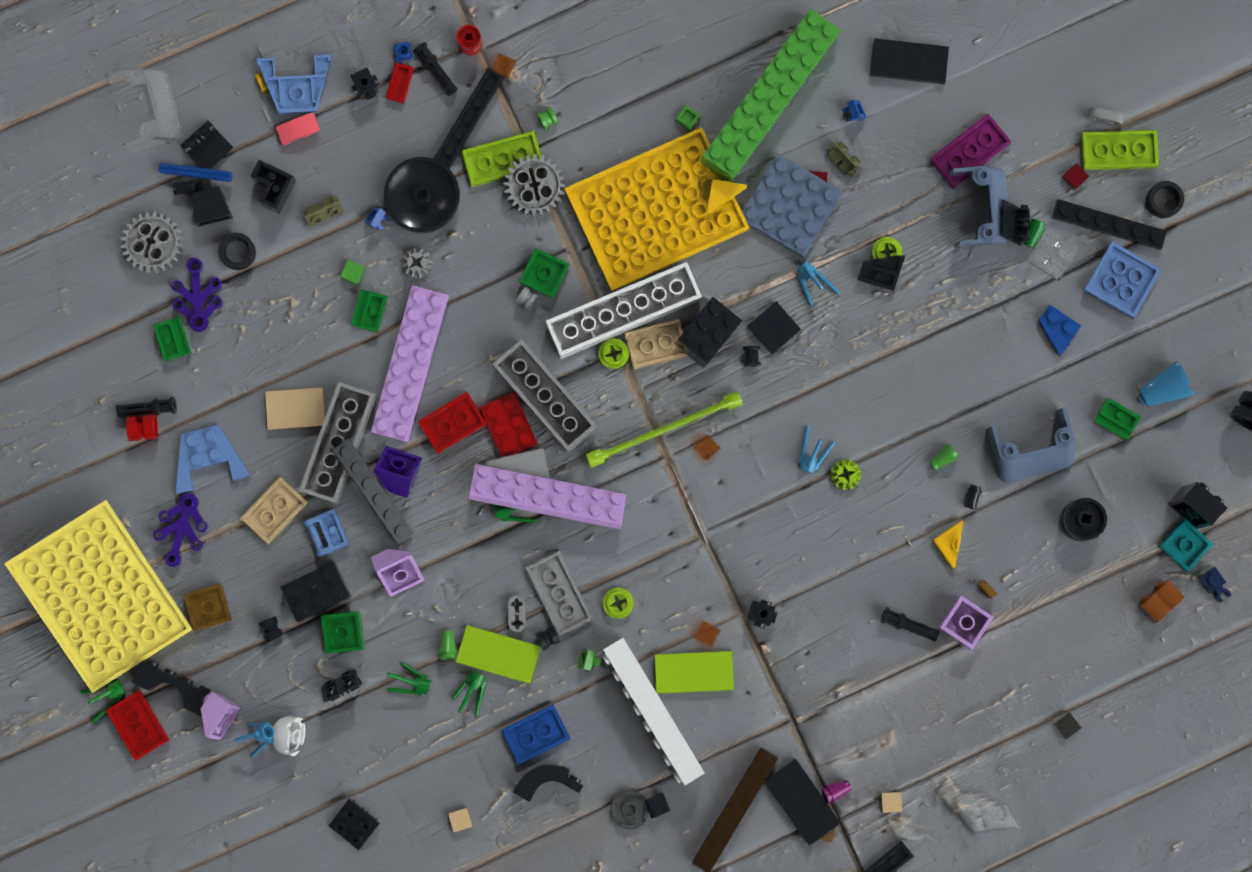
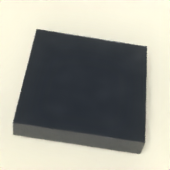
M777 301L747 326L772 355L801 331L800 327Z

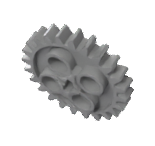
M527 154L525 161L519 157L520 164L513 162L515 168H508L511 175L504 176L509 179V182L503 183V185L509 186V189L505 190L504 193L511 194L507 200L513 199L512 206L518 204V211L525 208L526 215L529 210L532 211L533 216H535L536 210L539 211L540 215H543L544 208L547 212H550L549 206L551 205L555 208L554 201H561L558 194H564L560 190V187H565V184L560 183L564 177L558 176L562 170H555L557 163L551 165V158L544 161V155L537 159V155L534 154L533 159H530ZM529 168L533 169L535 182H539V186H537L539 201H536L534 188L529 187V184L532 183ZM538 168L546 170L545 178L540 179L537 177L536 171ZM525 172L528 175L526 183L518 181L519 173ZM547 186L550 188L551 194L549 197L541 195L542 187ZM524 191L532 193L533 198L531 201L526 202L523 200L522 194Z
M155 211L153 216L146 212V217L138 214L139 220L132 218L134 224L127 223L126 225L129 230L122 231L126 237L120 238L125 242L120 247L126 249L122 254L129 256L126 261L128 263L133 262L132 266L134 268L139 266L141 272L146 268L148 274L151 273L152 269L155 273H158L159 268L166 271L165 265L173 267L171 261L178 262L175 255H182L178 248L184 247L179 243L184 238L178 236L182 231L175 229L178 224L176 222L171 223L172 219L170 217L165 220L163 213L158 217V213ZM145 227H151L150 233L143 234ZM168 233V239L166 241H161L160 238L162 234ZM149 241H156L155 244H149ZM143 244V250L136 252L137 245ZM161 251V256L158 259H154V253Z

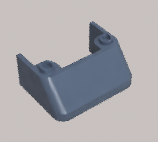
M986 166L954 168L947 172L948 176L972 174L974 183L980 186L986 185L989 223L979 227L977 240L959 241L954 244V248L1007 242L1008 240L1003 238L1000 232L1002 225V200L1008 201L1005 172L1000 168Z
M1066 407L1056 411L1060 429L1054 434L1055 446L1019 455L1018 448L1014 443L1005 442L1000 444L995 425L986 429L997 471L1002 481L1013 482L1072 465L1074 462V434Z

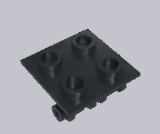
M206 121L180 145L200 168L211 169L233 149V146L209 121Z
M1002 200V225L1000 227L1002 237L1021 246V243H1027L1030 239V225H1027V223H1030L1028 219L1030 218V209L1028 205H1021L1019 208L1006 200Z
M356 669L346 671L341 677L335 680H328L321 686L324 703L340 698V694L344 696V692L348 694L349 690L352 692L360 688L362 681L358 677Z
M348 799L329 824V827L357 850H360L380 823L377 818L375 819L368 814L369 811H364V807L361 808L355 803V800Z

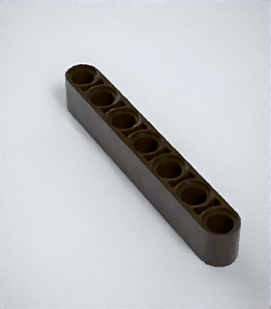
M762 747L759 749L693 859V865L705 872H711L778 759L777 756Z

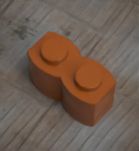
M1170 580L1159 581L1153 587L1155 590L1151 594L1147 593L1140 599L1141 603L1138 607L1153 623H1158L1185 598Z

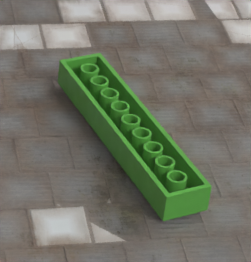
M810 8L709 146L700 162L726 181L733 182L837 39L841 30Z

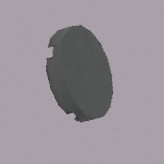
M624 790L617 794L610 807L614 822L625 829H636L643 825L649 815L644 801L646 798L640 792L634 790Z

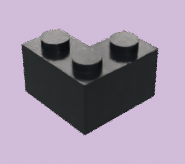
M258 160L250 177L254 182L266 187L259 202L263 207L280 214L296 180L293 175Z

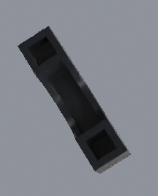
M153 660L141 661L131 681L132 683L148 691L164 683L172 684L179 689L183 696V708L202 716V702L207 694H211L210 688L204 685L198 687L193 684L194 681L185 676L181 679L175 676L177 672L169 668L163 670L158 667L159 663Z

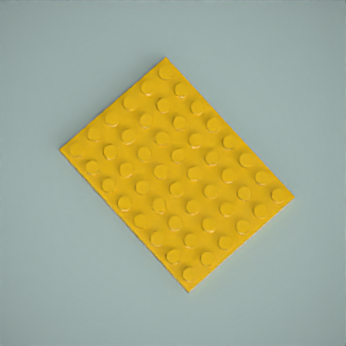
M702 127L564 188L611 292L750 229L735 197L710 213V215L706 214L712 179L726 180L700 162L710 146Z

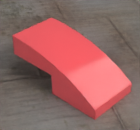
M314 113L295 118L276 127L282 145H287L299 138H306L321 131Z

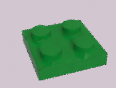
M535 248L519 283L554 299L570 264Z
M360 611L321 615L325 654L365 649Z

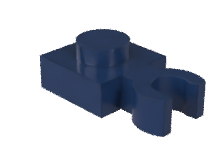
M1212 567L1198 577L1208 593L1215 592L1217 602H1223L1220 596L1222 592L1227 597L1231 596V592L1223 588L1222 585L1226 581L1216 567Z

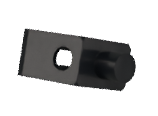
M210 179L199 181L201 191L193 193L195 224L201 227L233 219L222 190L219 187L212 188Z

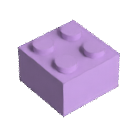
M961 595L957 596L937 629L968 650H973L994 617Z

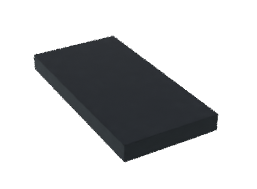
M874 38L870 76L945 85L949 47Z
M796 758L765 780V784L809 846L841 824Z

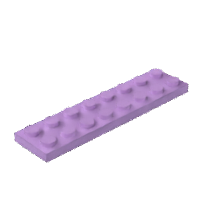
M412 285L371 433L409 443L449 295Z
M475 464L469 499L621 529L626 494Z

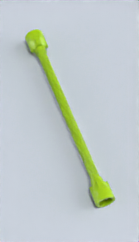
M738 391L723 396L724 400L712 405V407L710 406L687 417L685 416V418L678 419L676 422L674 421L651 432L649 431V433L642 434L640 437L637 436L633 440H628L608 450H600L599 448L585 454L590 467L593 468L605 463L604 459L609 458L612 454L614 455V453H619L623 449L626 450L648 439L650 440V438H655V436L662 435L666 431L668 432L684 424L686 425L691 421L693 422V420H698L700 417H705L720 409L724 410L727 408L729 411L743 405Z

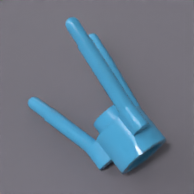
M809 262L804 263L796 270L799 273L797 278L801 283L810 307L813 306L804 279L806 281L812 279L819 289L823 290V286L815 277L817 275L836 294H840V291Z
M807 425L801 457L798 463L801 464L800 469L814 474L815 470L818 471L820 464L831 451L835 442H831L817 461L815 457L822 443V440L819 439L812 455H807L805 458L810 428Z
M269 722L248 723V727H257L255 732L234 739V742L253 737L257 741L263 742L250 754V757H254L266 745L273 742L274 728Z

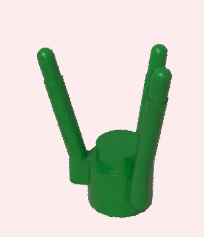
M495 505L496 518H502L503 522H537V519L510 517L509 515H512L513 510L519 509Z
M401 663V666L420 678L416 677L414 681L396 674L387 673V676L412 684L413 689H416L387 688V691L418 696L422 694L427 695L431 680L427 679V675L421 674L405 663Z
M473 670L470 675L467 674L463 683L451 697L454 700L466 685L469 686L458 710L459 713L463 711L473 689L478 690L480 687L475 709V716H478L484 688L487 684L484 682L485 676Z
M112 680L100 689L106 688V692L88 701V704H92L107 695L110 699L115 698L92 719V723L100 719L107 709L123 699L122 695L126 692L119 680ZM84 690L81 692V694L84 695L87 693H91V690Z

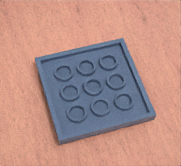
M777 154L742 213L748 225L804 257L843 192L782 155Z

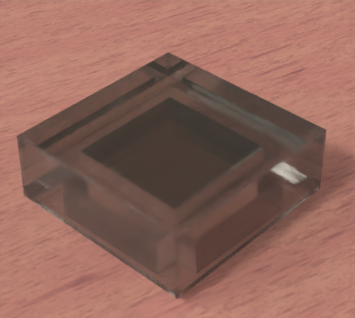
M1070 712L1053 723L1064 739H1068L1081 729V726Z

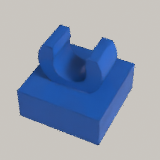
M851 100L847 102L848 107L842 109L844 113L848 111L851 113V116L846 121H861L867 118L860 100Z
M373 207L364 223L369 227L384 230L385 228L380 224L381 220L389 221L390 219L388 216H385L386 212L384 210Z

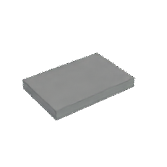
M543 448L487 460L489 467L550 479Z

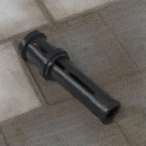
M426 42L421 43L413 50V54L419 57L424 68L430 70L447 92V95H452L458 88L438 64L437 56L431 53L427 47L428 44Z
M174 396L163 400L155 398L152 402L116 405L117 417L149 413L158 416L161 413L172 412V414H176L177 412Z
M889 607L884 609L880 619L882 624L893 625L897 630H908L934 642L939 636L940 630L911 620L904 613L899 614L891 611Z

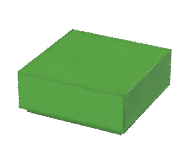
M685 105L676 117L675 122L691 131L701 115Z
M347 260L340 277L358 285L366 267Z

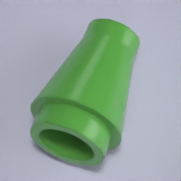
M948 444L947 446L944 445L929 462L938 470L956 461L955 458L959 455L951 444Z
M442 631L438 651L441 660H454L455 655H457L453 631Z

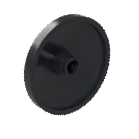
M414 157L397 165L389 174L384 186V203L391 218L403 229L414 233H430L441 229L454 217L460 203V188L455 175L444 163L429 157Z

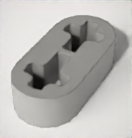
M1091 107L1088 119L1120 127L1123 125L1124 115L1102 108Z
M518 595L511 597L508 602L509 628L514 632H521L526 627V603ZM515 599H519V602H522V606H519V613H515V607L511 605V603L515 602ZM515 615H519V621L523 622L519 629L512 626V622H515Z

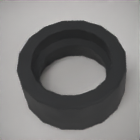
M1161 181L1155 184L1146 196V206L1149 212L1161 219L1176 215L1183 207L1185 201L1181 187L1171 181ZM1161 189L1170 190L1176 198L1175 206L1170 210H1161L1154 202L1155 194Z
M235 232L228 234L221 240L218 254L221 261L228 268L243 270L254 262L256 248L248 236ZM233 241H242L248 247V255L242 262H232L226 255V249Z

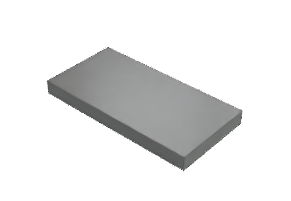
M560 551L525 567L559 637L593 620Z

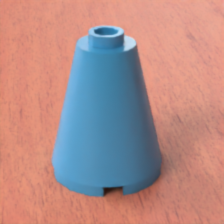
M1176 361L1139 389L1140 394L1137 396L1142 405L1146 404L1149 407L1191 397L1194 395L1193 388H1189V379L1181 365Z

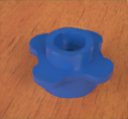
M409 42L393 46L397 62L413 58Z

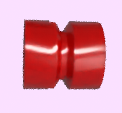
M464 25L459 28L456 36L459 50L467 56L479 53L482 48V39L478 28L473 25Z
M143 415L142 418L139 416L127 417L126 431L128 440L140 441L142 437L146 440L158 439L156 415Z

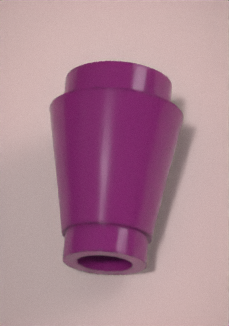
M848 780L825 785L821 789V793L827 803H834L852 789Z

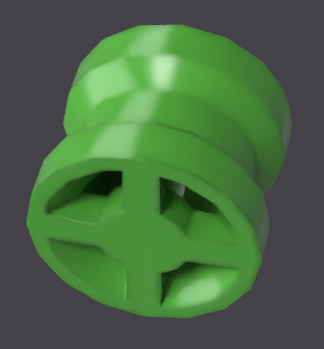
M551 107L546 108L544 112L536 114L544 130L549 129V126L552 124L556 125L559 123Z

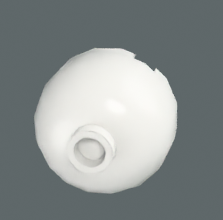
M285 716L274 724L272 745L279 753L296 756L300 752V750H297L298 746L303 745L305 739V723H301L302 718Z

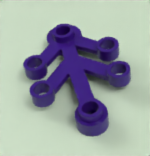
M190 258L186 266L192 273L193 294L180 281H174L171 288L194 305V313L186 308L185 303L180 299L173 302V308L189 319V326L192 330L202 332L208 327L209 316L216 309L223 306V300L218 296L213 297L211 304L203 312L202 304L215 290L222 287V282L219 278H212L210 284L201 293L200 272L203 269V263L198 258ZM195 263L199 264L196 270L192 268ZM214 281H219L217 287H213ZM176 284H181L179 290H175ZM219 299L220 304L215 306L214 301ZM181 302L182 307L177 309L176 304ZM197 320H202L200 326L196 325Z
M191 493L184 494L177 506L168 511H161L158 515L159 520L164 523L169 522L172 516L182 512L181 518L164 529H157L153 532L155 540L163 541L167 535L177 530L171 552H168L165 556L166 564L171 567L179 566L182 561L179 551L185 533L191 542L190 547L192 550L200 551L203 547L202 541L198 540L188 522L190 514L196 522L195 527L197 531L206 532L208 529L207 522L203 521L197 510L199 500ZM188 499L192 501L191 506H186L185 504ZM163 513H167L168 518L166 520L162 519ZM200 523L205 524V528L203 530L199 529ZM158 532H162V538L160 539L156 537ZM198 541L200 546L195 549L193 544ZM174 555L176 560L171 563L169 558Z

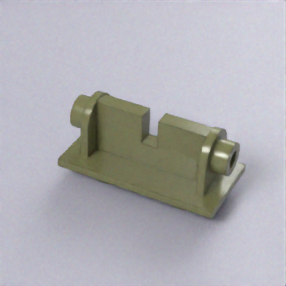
M834 141L835 147L831 145L826 149L827 155L836 164L841 159L844 161L839 167L847 176L852 178L857 173L856 169H863L860 166L861 161L855 155L851 156L847 152L849 149L842 141L840 143Z
M332 195L321 201L323 205L321 208H319L317 203L305 208L303 214L310 227L344 211L337 196L333 197Z

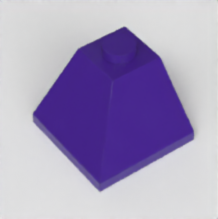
M385 446L374 468V473L389 492L407 498L413 487L422 458Z

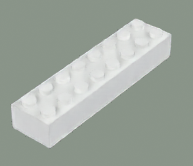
M685 262L546 320V325L558 354L563 359L699 302L702 295L688 263Z
M624 638L603 649V659L607 665L612 664L615 669L612 671V674L617 682L622 681L625 687L622 688L624 694L628 699L630 697L633 699L635 704L632 707L638 716L642 714L645 719L642 722L648 733L652 731L655 737L652 740L658 750L663 749L665 754L662 757L667 765H672L675 769L672 773L677 782L687 785L705 774Z

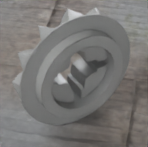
M413 248L406 251L402 257V268L408 276L421 278L430 272L432 258L422 248ZM412 257L417 260L421 259L420 264L422 269L417 265L412 267Z

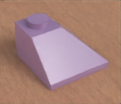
M387 549L371 557L375 571L390 597L425 581L411 552Z
M211 692V694H207L203 699V706L201 707L204 732L208 738L221 740L242 707L218 693Z

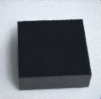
M663 793L644 800L651 819L670 811Z

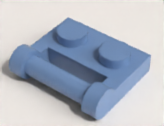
M335 509L303 522L317 550L315 552L317 558L350 545ZM318 522L329 545L326 548L323 547L314 525Z

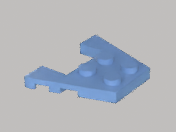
M314 55L315 75L275 77L274 58H257V64L279 115L317 113L331 62V55Z
M220 425L181 434L176 483L177 495L195 491L190 473L193 470L229 462L234 481L251 476Z

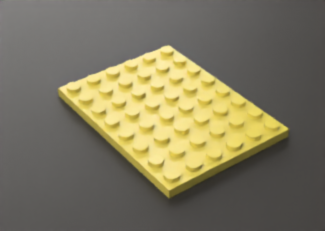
M107 499L4 563L92 693L193 630Z

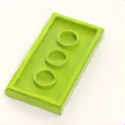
M1157 130L1081 133L1083 170L1148 169L1159 167Z
M534 131L461 150L471 187L505 179V175H511L508 168H515L513 162L520 164L519 157L524 161L527 154L530 159H533L534 154L537 155V159L541 157Z
M467 625L456 662L530 684L541 646Z
M732 651L655 655L656 693L734 690Z

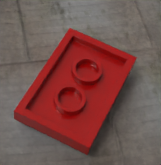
M465 392L418 421L437 454L442 453L487 425L468 392Z
M515 392L480 407L501 457L517 454L538 445Z
M142 690L135 692L106 710L135 761L170 741Z

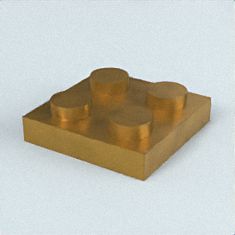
M222 583L183 594L194 632L232 621Z

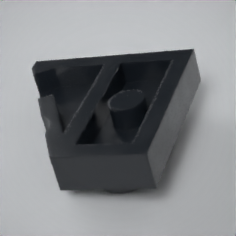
M905 255L863 261L857 280L894 291Z

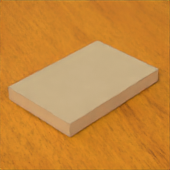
M680 319L624 333L633 370L688 356L674 344L683 334Z
M324 388L265 392L268 430L322 427L325 420Z
M279 477L240 519L269 545L304 509L308 502L282 477Z

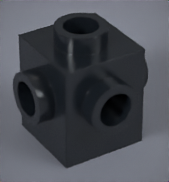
M367 67L350 75L354 83L351 87L355 95H360L362 100L372 99L379 92L377 86L380 83L376 75L371 76Z
M761 599L760 602L752 601L746 620L753 621L754 626L765 629V625L770 626L771 623H775L777 612L774 611L776 607L771 606L772 602ZM761 611H764L766 614L764 618L760 616Z

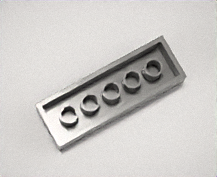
M522 339L492 364L493 368L567 453L572 451L597 429V425Z
M338 382L302 480L300 492L336 505L339 504L349 475L331 449L345 439H349L356 451H358L377 399L375 394Z

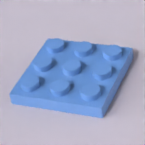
M1112 241L1083 291L1134 319L1162 269Z

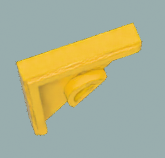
M712 179L706 214L710 215V213L746 190L747 185Z
M962 520L932 540L952 570L956 568L964 523Z

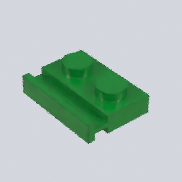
M361 289L351 326L378 333L388 296Z
M180 316L153 325L165 362L192 354Z
M1106 398L1093 422L1124 441H1128L1141 416L1114 400Z

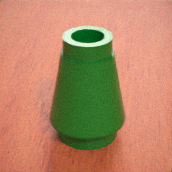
M1031 219V222L1028 223L1030 225V239L1024 245L1034 248L1046 230V223Z

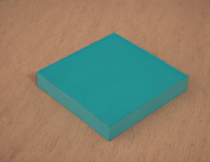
M1184 518L1158 547L1188 573L1214 544Z

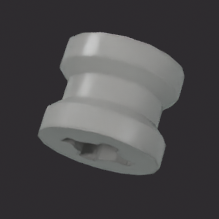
M525 287L515 303L523 305L524 309L529 311L538 299V295L530 293L529 289Z

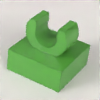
M582 649L577 668L591 671L592 665L600 667L602 659L594 658L595 651Z

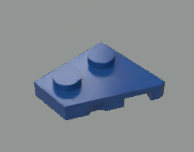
M1050 304L1038 320L1042 329L1045 330L1047 338L1055 347L1058 356L1063 354L1081 327L1080 324Z

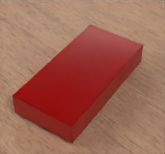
M395 62L386 100L401 104L405 103L414 67Z

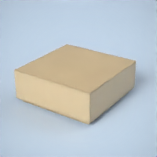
M901 792L881 793L882 813L902 812Z
M468 808L448 813L453 833L473 827Z

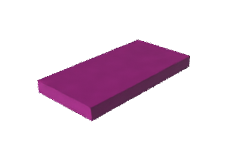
M986 114L931 157L929 161L950 187L954 189L971 174L948 176L947 172L954 168L983 166L1012 142L993 118Z

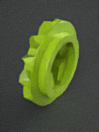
M892 237L880 238L872 248L874 259L886 257L885 254L880 253L885 250L886 245L888 250L893 252L889 256L902 255L900 243Z
M608 339L599 348V359L609 369L622 367L629 358L627 345L619 339ZM611 346L615 352H621L617 355L616 362L612 356H607L611 353Z
M840 460L831 469V480L837 488L850 490L860 482L861 470L857 463L851 460ZM843 467H845L847 472H854L849 476L848 481L845 477H838L844 473Z
M623 588L609 590L603 599L605 612L616 619L628 616L634 606L632 595ZM615 595L619 600H626V602L621 604L622 611L617 606L610 607L615 602Z

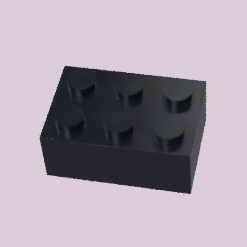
M712 297L674 344L704 368L743 320L716 298Z
M1202 482L1182 486L1167 503L1183 518H1186L1196 529L1212 526L1227 509L1223 499L1217 495H1212L1209 492V487Z
M334 561L280 587L296 622L299 623L352 598L344 578Z

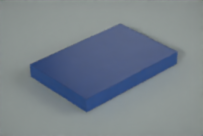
M554 704L501 730L518 765L571 739Z

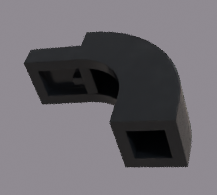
M545 764L527 772L520 779L513 793L530 802L537 788L549 781L560 782L580 793L583 785L580 784L581 780L573 775L570 778L566 776L570 770L569 768L557 764Z

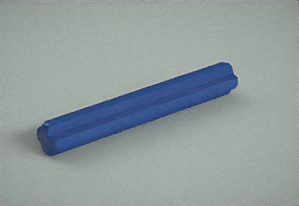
M168 163L159 164V172L163 174L231 182L233 173L230 171Z

